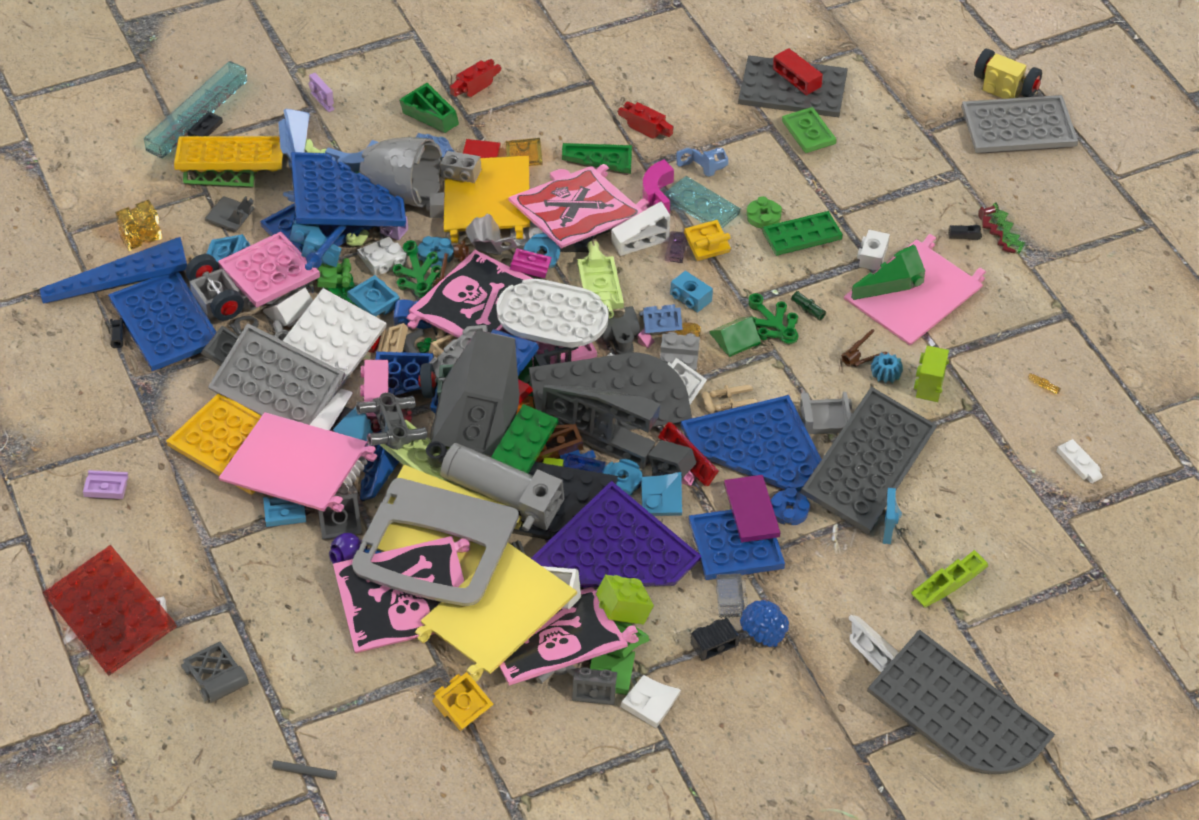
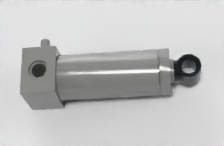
M433 441L426 447L429 465L434 468L441 467L440 475L442 478L520 511L521 520L525 521L522 525V529L525 531H529L532 525L546 531L565 499L563 481L538 469L533 476L459 443H454L449 450L445 449L444 444L439 441Z

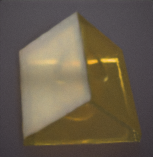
M540 138L504 142L506 157L529 156V166L543 165Z

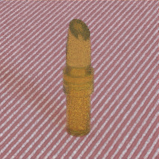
M1029 373L1028 378L1039 384L1040 387L1046 388L1055 394L1060 392L1061 388L1049 382V380Z

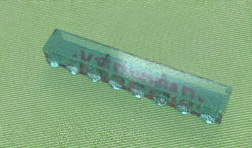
M231 61L227 62L144 137L146 151L163 159L177 146L179 136H188L187 131L208 111L214 113L221 104L247 82L246 68Z

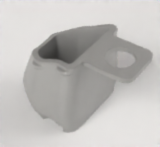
M486 214L481 218L476 217L466 228L467 236L477 250L501 255L502 251L517 247L512 237L501 239L499 226L490 214ZM503 242L511 243L509 246H502L501 244Z

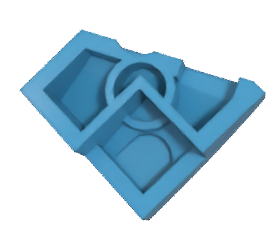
M356 407L333 429L336 433L367 441L369 433H374L371 428V421L367 419L366 413L358 415Z

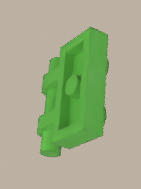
M344 258L342 263L336 267L325 263L318 267L320 272L318 287L336 288V283L342 284L345 288L349 287L351 282V263L348 258Z

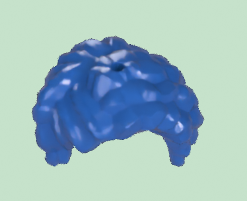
M766 600L754 601L742 611L740 624L743 631L749 633V636L754 637L758 643L762 642L763 645L768 647H776L785 637V633H787L789 628V621L787 616L780 611L777 604Z

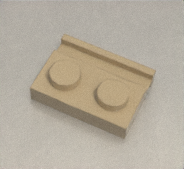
M402 323L389 327V330L384 329L378 352H403L408 327Z

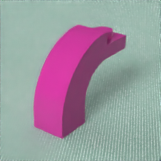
M665 159L652 165L644 174L642 197L649 202L646 205L647 208L662 202L670 214V200L660 189L674 182V169Z

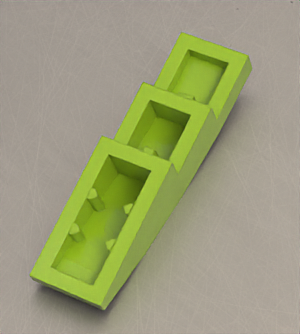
M973 550L961 561L957 559L945 570L943 568L939 569L911 594L926 608L972 580L988 567V562Z

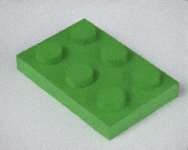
M813 107L782 116L783 124L805 153L836 144V137Z

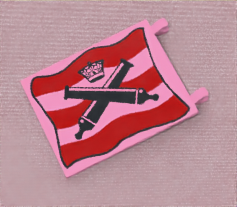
M605 164L600 165L596 170L592 166L508 198L517 209L560 248L616 227L647 210L648 208L645 205L649 204L646 199H641L635 205L604 178L608 175L606 170L609 169Z

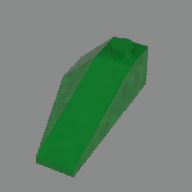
M913 244L897 252L894 255L895 258L888 264L886 262L880 265L881 268L874 274L869 273L852 286L851 298L857 300L906 291L924 283L925 268L917 247Z

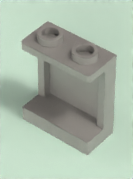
M847 392L842 393L841 399L810 400L809 393H801V417L809 434L840 433L853 414L850 412L852 402L851 399H848Z

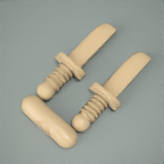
M724 385L723 389L712 390L710 394L705 391L701 395L703 405L710 414L714 413L715 410L720 412L758 402L756 399L736 402L730 399L727 403L717 404L715 407L713 405L711 397L727 395L730 398L733 394L752 391L753 387L751 385L731 388L728 385Z

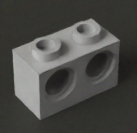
M447 151L440 163L441 177L475 183L482 170L480 156Z

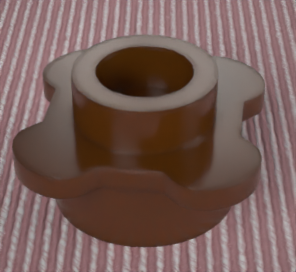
M461 241V244H456L454 247V257L462 262L469 255V248L466 246L465 241Z

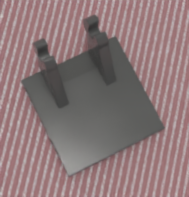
M223 196L205 217V221L236 232L253 212L254 207L252 205L254 201L252 198L247 200V196L243 198L242 202Z

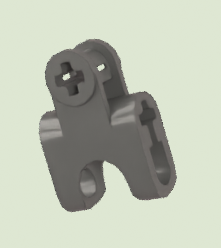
M633 306L624 307L625 314L620 318L609 319L608 317L607 328L601 335L603 342L612 340L615 352L618 355L632 353L634 351V337L640 333L639 322Z

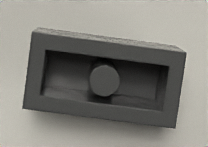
M660 440L648 454L652 469L654 466H657L661 472L669 474L681 472L682 478L696 464L691 448Z

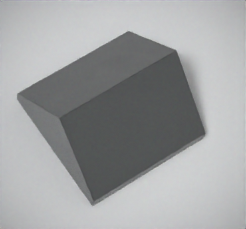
M357 494L339 496L343 498L341 504L344 505L341 512H336L330 507H327L325 511L318 510L322 539L334 538L343 533H362Z

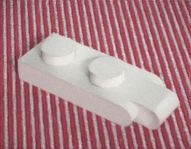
M1073 439L1057 447L1056 452L1083 480L1087 479L1090 483H1094L1102 479L1100 467Z

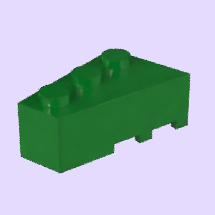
M428 82L399 99L403 114L444 133L459 125L456 110Z

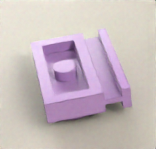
M316 73L310 74L308 85L311 94L328 112L333 111V91Z
M88 470V477L83 489L84 497L123 499L129 478L128 472Z

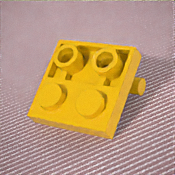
M718 220L684 229L686 239L697 261L731 251L728 240L731 239L730 234H724Z

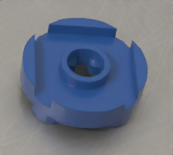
M787 488L776 493L771 498L778 523L785 525L786 522L791 523V525H798L807 519L810 503L795 488ZM786 506H792L793 509H786Z

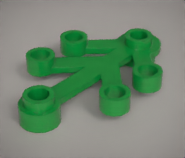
M409 240L403 244V250L410 257L413 270L405 268L401 264L394 265L392 270L396 276L405 275L417 280L416 284L407 281L404 277L399 278L397 285L400 290H413L418 298H423L433 289L432 284L435 279L440 277L441 266L435 265L431 268V274L424 280L425 274L432 264H436L439 261V257L436 252L428 253L427 259L420 267L417 258L418 246L415 241Z
M753 293L749 296L748 304L750 308L758 310L766 318L759 319L750 316L753 318L755 327L763 326L758 329L760 340L772 337L779 338L786 344H793L798 341L799 335L795 329V324L798 323V315L794 312L787 315L788 326L785 327L782 324L784 313L787 311V304L785 302H777L775 317L763 305V296L761 294ZM764 327L776 328L778 331L768 330Z

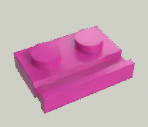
M516 248L510 270L546 278L552 257Z

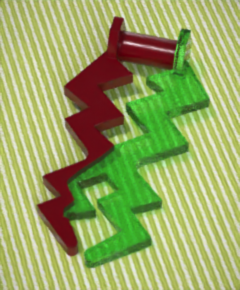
M996 202L991 207L985 209L981 207L978 217L982 220V228L991 229L989 234L1000 237L997 245L1003 246V251L1015 254L1016 250L1010 248L1014 244L1019 246L1017 253L1020 254L1025 242L1018 240L1020 235L1010 233L1014 223L1005 221L1009 213L999 210ZM993 213L995 215L994 218H998L996 224L989 223L991 217L986 215ZM998 225L1005 227L1004 230H997Z

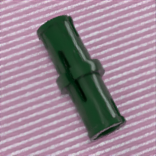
M799 291L792 295L791 301L802 307L805 313H810L819 321L825 317L826 311L816 305L813 299H808Z

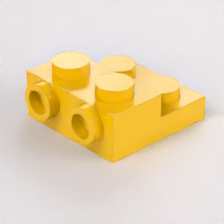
M468 672L462 676L457 674L449 681L450 685L447 688L444 686L440 687L434 693L435 697L432 700L443 716H448L460 732L494 705Z

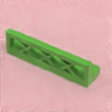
M189 170L196 171L199 176L195 180H188V171L183 174V183L254 187V177L257 171L242 170L236 172L225 170L218 174V171L207 170L203 173L197 170ZM207 172H214L217 177L212 181H208L204 175ZM224 173H232L234 178L230 182H225L221 176ZM242 174H250V183H243L238 177Z

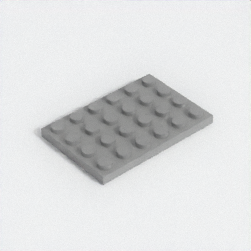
M1062 95L962 102L961 107L975 153L1073 147L1078 145V139Z
M247 323L208 388L217 394L238 402L261 416L266 412L310 425L330 402L346 374Z

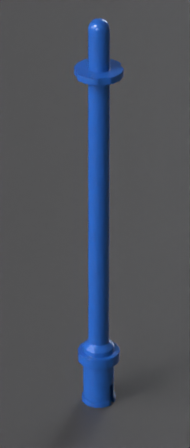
M339 225L317 252H311L307 255L306 270L321 266V257L348 225Z

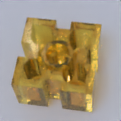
M149 199L135 204L136 208L131 210L127 207L115 212L117 223L120 226L118 227L120 238L128 251L142 246V242L147 241L151 243L162 238L161 230L158 226V213Z

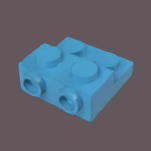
M243 234L213 239L206 254L213 256L218 262L249 247L250 243Z
M376 275L347 293V297L359 308L375 317L381 313L386 315L394 310L396 301L400 300L398 294L391 290Z

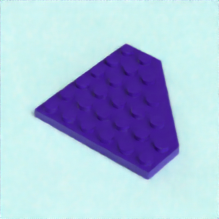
M611 481L531 559L541 566L577 569L580 588L599 587L605 575H618L630 579L636 578L641 580L643 586H675L701 560V555Z

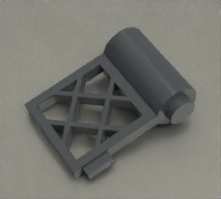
M221 642L183 659L184 664L181 665L187 675L191 674L201 687L199 691L203 700H208L209 703H213L249 684L243 668L237 665ZM218 650L221 651L220 657H211L212 653ZM196 661H203L201 667L192 666L191 664ZM208 662L217 663L215 668L206 667ZM221 664H230L232 666L226 670L220 669ZM203 673L212 674L210 678L204 681L201 679Z

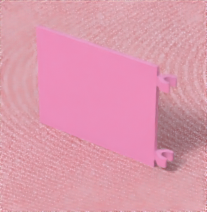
M929 234L923 242L916 239L909 245L914 244L917 247L925 268L924 283L920 286L906 291L857 300L851 298L852 290L844 296L846 301L908 345L913 344L983 287L981 282L985 279L983 275L986 271L982 268H978L974 275L970 276L934 252L932 248L935 246L933 241L936 237L932 234Z
M264 412L220 475L219 480L317 510L325 511L327 507H330L336 512H341L344 508V505L341 504L343 498L339 496L334 497V495L360 456L374 462L377 454H373L376 448L374 446H367L368 442Z

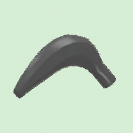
M422 328L406 335L403 352L418 353L414 345L416 339L425 334Z

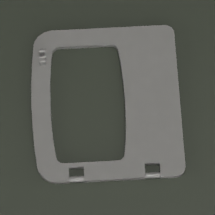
M403 478L394 479L362 540L359 550H357L353 558L352 566L356 575L382 586L431 600L461 606H471L478 603L488 587L519 519L518 510L513 507ZM391 496L396 498L393 504L388 503ZM393 522L444 532L486 547L475 574L466 588L437 584L403 575L373 564L371 560L389 524ZM366 545L372 546L369 553L363 552Z

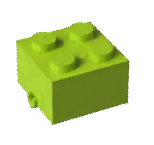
M927 345L925 353L921 352L919 363L922 365L917 367L916 377H919V379L916 378L914 390H917L916 398L934 402L939 401L946 365L949 364V350Z
M605 575L596 592L600 602L599 608L604 610L608 620L644 625L654 607L641 580L636 578L630 579L618 575Z

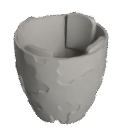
M401 137L383 140L364 149L362 153L364 162L360 163L359 173L368 177L374 185L379 184L388 189L389 194L394 197L398 195L403 198L404 204L425 207L426 200H430V193H438L440 188L439 176L442 152L439 145L430 138Z

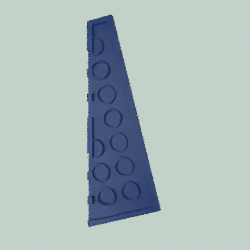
M181 237L40 288L42 302L44 304L186 270L187 262Z

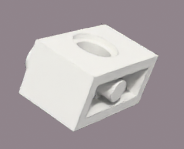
M868 230L867 236H863L861 247L863 248H859L857 259H860L859 267L876 271L881 268L880 265L883 263L887 252L890 234Z

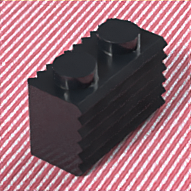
M728 618L715 620L706 627L696 628L691 633L690 643L695 652H697V655H699V658H701V661H704L739 646L740 636Z

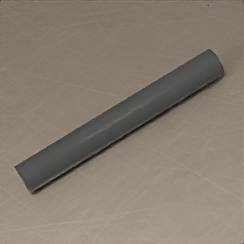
M274 760L272 764V769L334 780L337 777V771L277 760Z

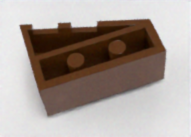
M576 424L557 425L535 462L543 463L544 458L560 459L561 455L576 450H584L583 441Z

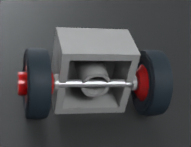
M201 254L194 257L186 267V276L190 280L191 292L208 319L214 317L221 321L233 319L244 307V300L240 295L239 289L223 268L219 269L218 262L213 256Z

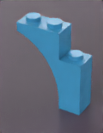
M295 220L289 240L303 244L301 256L307 257L309 253L317 252L327 238L319 229L318 224H296ZM332 244L321 257L322 263L336 267L342 248Z

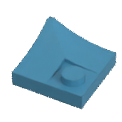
M681 472L641 477L642 506L653 516H682Z
M896 488L887 489L883 544H891L894 527L902 516V512L896 502Z

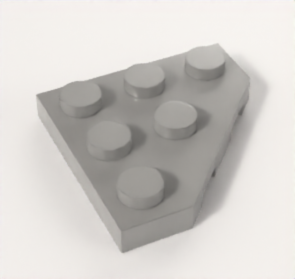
M487 325L468 326L462 331L463 334L457 340L454 339L443 349L444 352L437 358L434 357L430 363L433 364L435 375L439 376V365L455 364L475 331L488 332Z

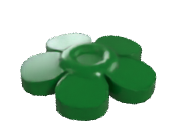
M425 338L424 342H419L417 344L419 352H429L431 343L436 340L432 341L431 338Z

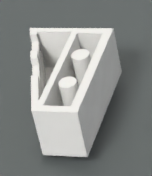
M659 202L613 228L611 242L618 254L622 256L669 241L670 214L663 203Z

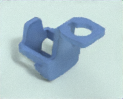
M720 147L704 151L703 154L691 148H685L676 153V162L679 167L695 161L703 167V173L708 177L715 175V171L728 166V157L724 149ZM683 154H691V156L688 157L687 160L681 161V156ZM717 154L719 161H715L714 155Z

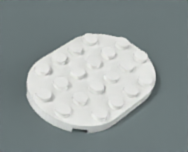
M543 279L522 280L521 284L507 287L497 301V317L504 329L514 336L568 348L587 345L597 340L604 333L608 325V309L601 301V297L590 290Z

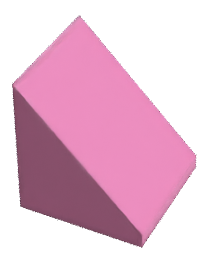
M644 329L638 334V343L647 348L655 342L649 333H645Z
M689 471L682 478V484L691 486L696 477Z

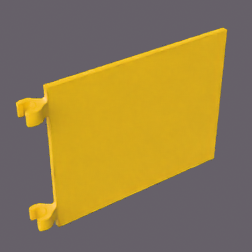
M529 156L480 158L482 170L475 183L445 178L444 232H450L451 243H458L459 231H466L467 226L473 219L484 217L486 214H490L499 229L515 228L516 239H523V228L530 227V219L517 209L508 198L530 189Z

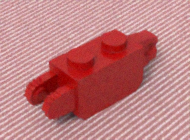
M488 59L485 62L480 60L456 75V81L450 86V94L454 97L463 93L468 97L474 96L492 84L493 77L499 74L502 69L501 65H494L495 62L492 59Z
M628 101L623 105L624 107H620L617 111L619 116L627 120V124L631 129L652 139L656 138L659 134L670 137L674 132V126L666 121V115L639 102L634 104Z

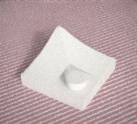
M643 675L621 702L620 707L657 728L676 701L681 690L661 684Z

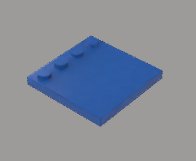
M732 510L689 515V524L697 552L701 555L700 562L706 580L785 569L784 558L777 538L741 543Z

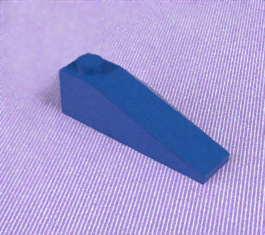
M374 445L376 450L373 454H377L374 462L367 460V464L364 465L363 472H365V477L361 481L360 500L362 501L375 498L399 463L395 457L380 445Z

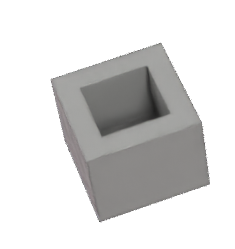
M444 192L430 193V200H426V210L430 211V218H444Z

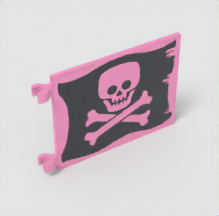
M474 250L409 309L410 314L407 316V319L410 322L407 326L414 329L422 319L457 338L463 334L462 331L468 326L487 325L488 332L490 333L493 329L502 331L504 328L497 317V301L499 296L510 285L515 286L521 284L522 280L533 278L521 272L510 270L509 266Z
M452 536L377 553L374 554L371 562L385 569L417 579L459 587L464 582V577L457 552L470 551V544L464 538L454 542ZM353 559L333 564L355 653L417 639L419 635L415 631L420 626H425L421 623V620L441 603L440 601L415 596L363 579L354 572L352 566Z
M589 587L580 590L581 598L570 609H560L499 667L510 686L628 647L627 642L636 643L639 641L637 635L634 634L638 631L635 626H629L621 633L615 622L608 620L604 610L599 608L600 602L596 596L597 590Z

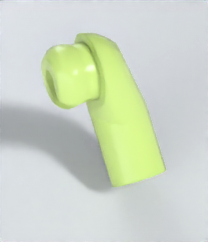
M363 229L358 236L355 234L351 236V233L346 235V243L349 246H362L369 236V232Z

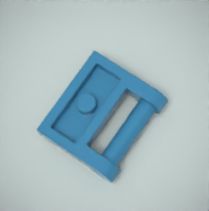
M263 497L266 527L306 522L304 505L277 497Z

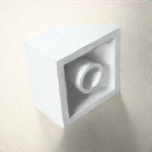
M305 287L288 293L263 309V312L273 321H280L282 327L286 325L291 327L297 323V319L304 314L313 302V299Z

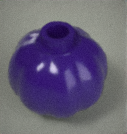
M352 533L338 535L330 546L329 557L331 562L334 564L353 559L362 544V540Z

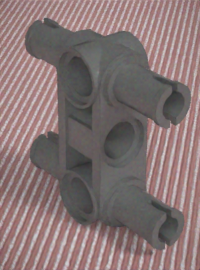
M385 392L372 401L357 402V414H376L382 433H369L367 435L369 446L385 444L392 449L398 450L411 441L426 440V428H407L401 409L415 408L416 403L413 396L398 398L391 393Z

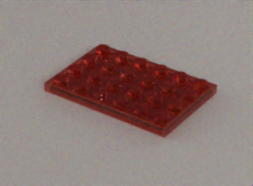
M111 545L43 592L47 600L108 676L177 627L174 620Z

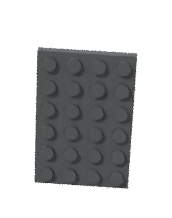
M748 55L738 104L793 112L813 107L818 115L840 117L848 68L809 63L823 74L822 87L806 96L773 70L774 58Z

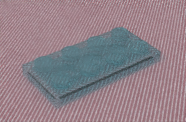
M688 176L682 178L664 193L672 205L702 223L718 220L721 228H723L740 214L741 208Z

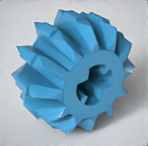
M889 352L886 355L880 353L879 356H875L871 363L873 377L877 378L878 382L883 380L885 384L887 381L893 383L895 380H899L903 372L901 358H897L896 354L890 355Z

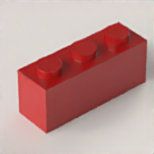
M790 48L774 56L773 70L806 96L822 87L823 74Z

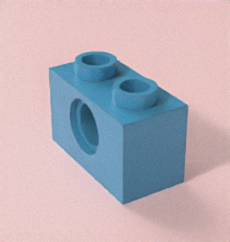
M685 270L671 281L670 295L698 313L712 302L713 288Z

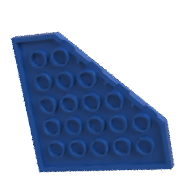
M291 152L296 224L406 227L404 201L400 196L394 197L389 194L388 189L379 184L374 185L368 177L361 173L356 174L352 172L351 167L341 161L337 163L327 153Z
M789 395L681 421V428L686 438L708 460L749 476L763 475L765 482L785 490L787 488H795L797 492H801L822 460Z

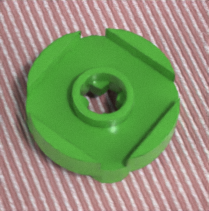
M764 196L758 197L757 200L752 201L747 206V220L752 226L757 228L780 223L782 207Z

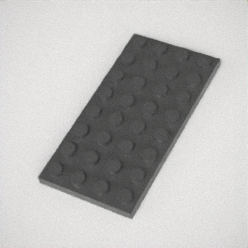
M871 386L800 493L869 534L887 506V489H898L934 433L937 425Z

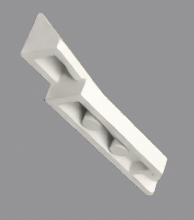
M340 389L310 425L330 431L353 392Z
M850 615L849 620L852 622L850 642L882 672L899 652L860 617Z

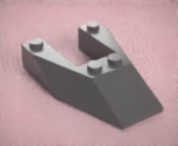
M544 385L541 412L557 418L559 425L576 424L582 441L589 446L615 458L631 460L637 463L640 469L644 470L650 461L648 454L655 447V442L616 425L615 421L618 419L649 433L659 417L660 404L642 396L594 387Z

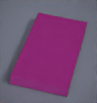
M763 475L724 480V487L741 543L780 537L781 532Z

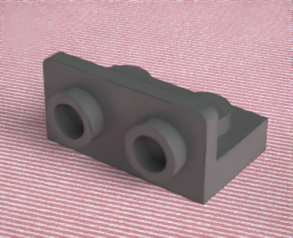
M576 668L573 679L572 701L614 705L617 672Z

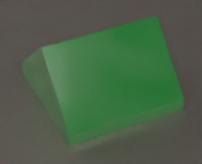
M741 317L709 331V334L728 357L761 344L752 317Z

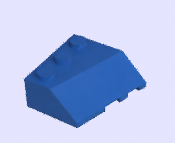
M376 351L375 360H388V393L398 395L421 389L418 381L421 365L430 363L434 356L433 353Z

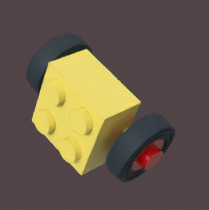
M985 48L976 60L974 76L984 79L983 91L1003 99L1017 98L1020 93L1025 97H1033L1040 87L1042 70L1032 67L1027 76H1025L1027 65L997 53L995 54L993 50Z

